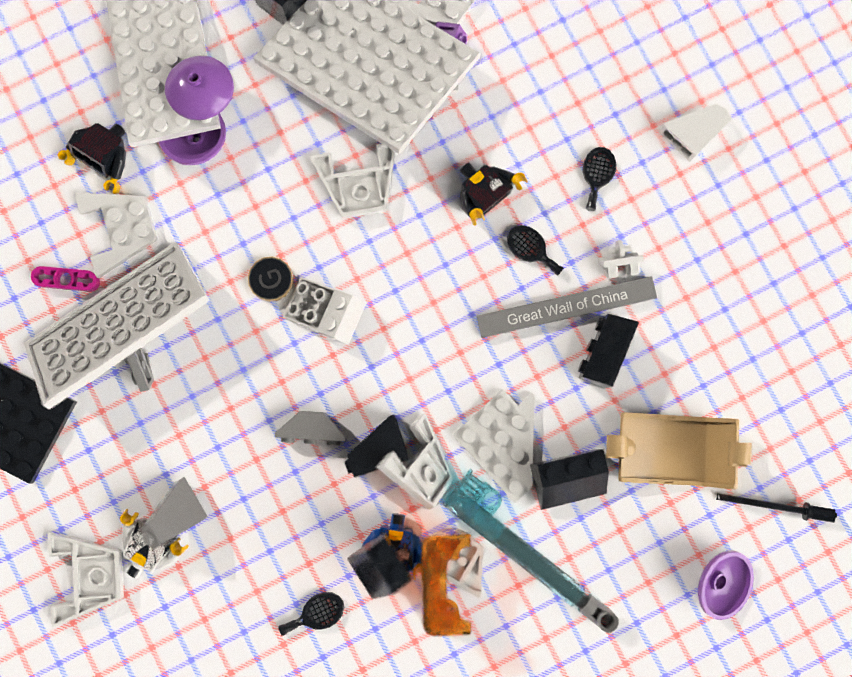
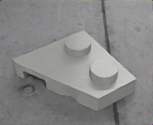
M139 348L124 358V361L132 370L133 383L138 385L140 392L150 390L154 377L148 353H143L142 348Z

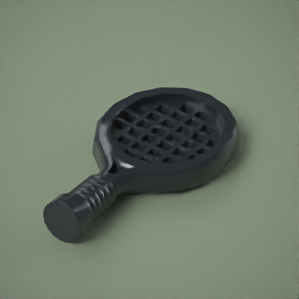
M605 147L592 149L583 162L582 173L584 180L591 188L585 208L588 211H596L599 189L608 185L616 172L615 156Z
M519 225L509 231L507 245L516 258L529 263L543 262L557 276L562 272L564 267L547 256L546 243L537 230L530 226Z
M322 592L314 595L306 602L298 619L278 626L281 636L297 629L298 626H307L313 630H323L332 627L343 615L344 601L338 594L333 592Z

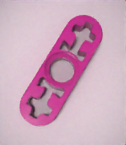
M38 266L31 272L33 284L42 288L93 292L100 286V278H97L94 272L89 270ZM69 273L71 276L70 283L62 285L60 282L61 276ZM46 274L53 276V280L43 279L42 281L39 279V276ZM89 277L93 279V282L88 283V286L85 283L78 282V278L88 279Z

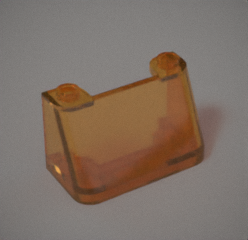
M458 527L438 530L425 537L421 544V625L424 631L433 637L472 635L471 621L463 619L459 614L456 602L447 599V560H459L461 550L465 547H471V534Z

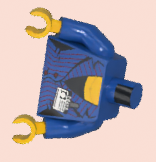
M392 513L390 526L381 525L380 529L373 530L364 540L362 546L385 531L409 570L413 571L414 581H416V574L419 572L424 574L425 581L427 579V570L425 568L426 561L423 544L419 536L413 534V529L404 528L406 515Z

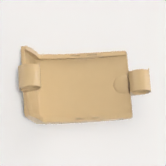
M622 412L620 435H607L606 458L619 459V482L706 486L736 490L738 488V466L748 467V465H751L752 443L739 442L738 418Z

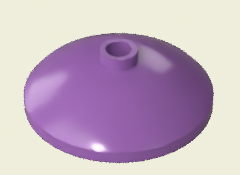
M193 56L182 60L173 67L165 82V95L171 108L180 116L191 120H205L218 115L228 106L234 93V81L228 68L221 61L209 56Z
M219 113L220 129L160 141V147L176 163L182 165L205 163L215 157L224 145L226 139L225 122ZM195 138H199L197 142H193Z
M734 550L724 551L711 559L702 571L698 583V600L701 609L709 617L716 620L729 619L736 615L748 601L753 588L754 571L750 560L744 554Z

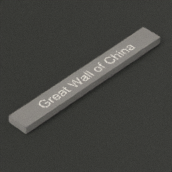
M651 276L477 315L476 317L481 338L654 300L658 297L653 277Z

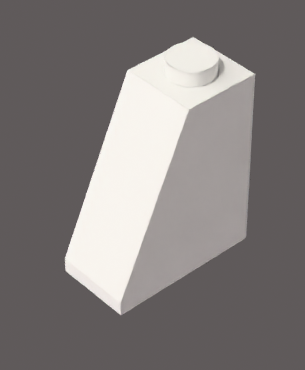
M715 103L667 121L658 133L691 162L733 117L730 116L729 111L725 107Z

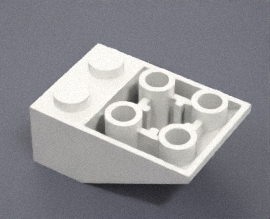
M300 277L283 318L348 345L366 303L351 294Z

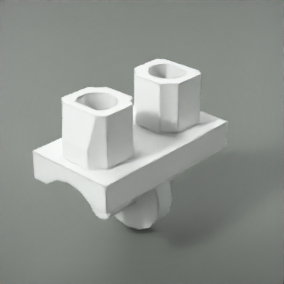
M616 240L615 247L608 248L609 255H616L598 257V264L602 266L604 276L608 279L619 277L618 266L625 265L626 275H637L640 272V263L644 262V255H639L638 252L625 254V252L632 251V246H624L622 240Z

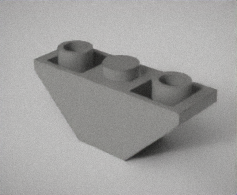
M299 411L275 432V437L281 438V442L295 443V439H304V444H318V440H327V445L341 446V441L345 442L347 436L326 412Z

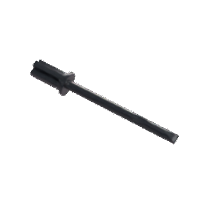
M717 493L716 500L802 514V519L805 521L813 519L835 523V518H837L836 509L813 506L808 502H805L803 507L719 493Z

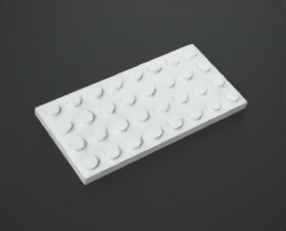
M106 0L129 145L137 147L220 129L218 115L205 120L184 118L171 108L165 95V82L173 67L189 57L207 56L197 0Z
M174 242L24 343L42 404L46 408L51 409L210 301L184 251L177 242Z

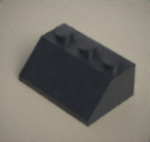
M612 314L599 318L595 326L597 334L594 339H590L586 351L589 352L586 360L582 359L577 372H580L578 378L602 389L613 387L639 322Z
M592 449L530 464L540 510L607 494L609 469L604 449Z

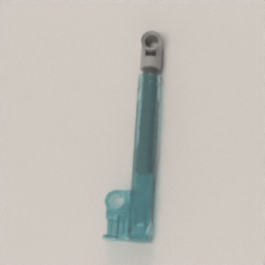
M469 468L442 505L560 599H564V602L569 606L573 607L576 605L578 611L603 632H614L619 626V619L610 608L593 595L585 594V588L581 584L576 583L571 576L493 516L502 503L501 494L486 481L482 482L472 474L473 470ZM468 481H471L477 487L475 488ZM490 492L495 493L497 496L496 502L492 505L485 503V496ZM604 615H611V620L608 624H601V619Z

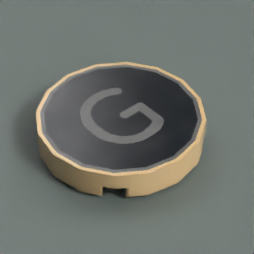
M273 256L263 257L256 261L248 274V285L252 293L268 302L279 301L286 297L294 282L293 272L289 265L282 259Z

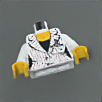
M128 508L120 516V521L123 524L122 546L125 549L123 556L132 561L126 573L133 578L138 579L144 569L148 572H153L156 569L163 570L175 564L182 553L189 548L188 544L182 547L180 545L182 539L176 536L152 550L143 541L140 530L148 519L144 517L135 521L139 513L135 512L131 516L128 513Z

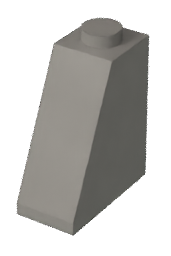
M185 476L172 485L140 529L143 541L152 550L208 517Z

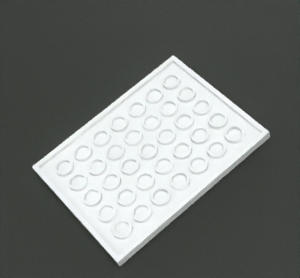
M307 0L257 52L253 59L260 67L400 155L478 61L480 52L392 0Z

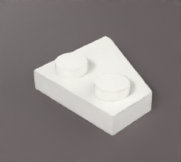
M463 534L440 576L480 599L484 546Z

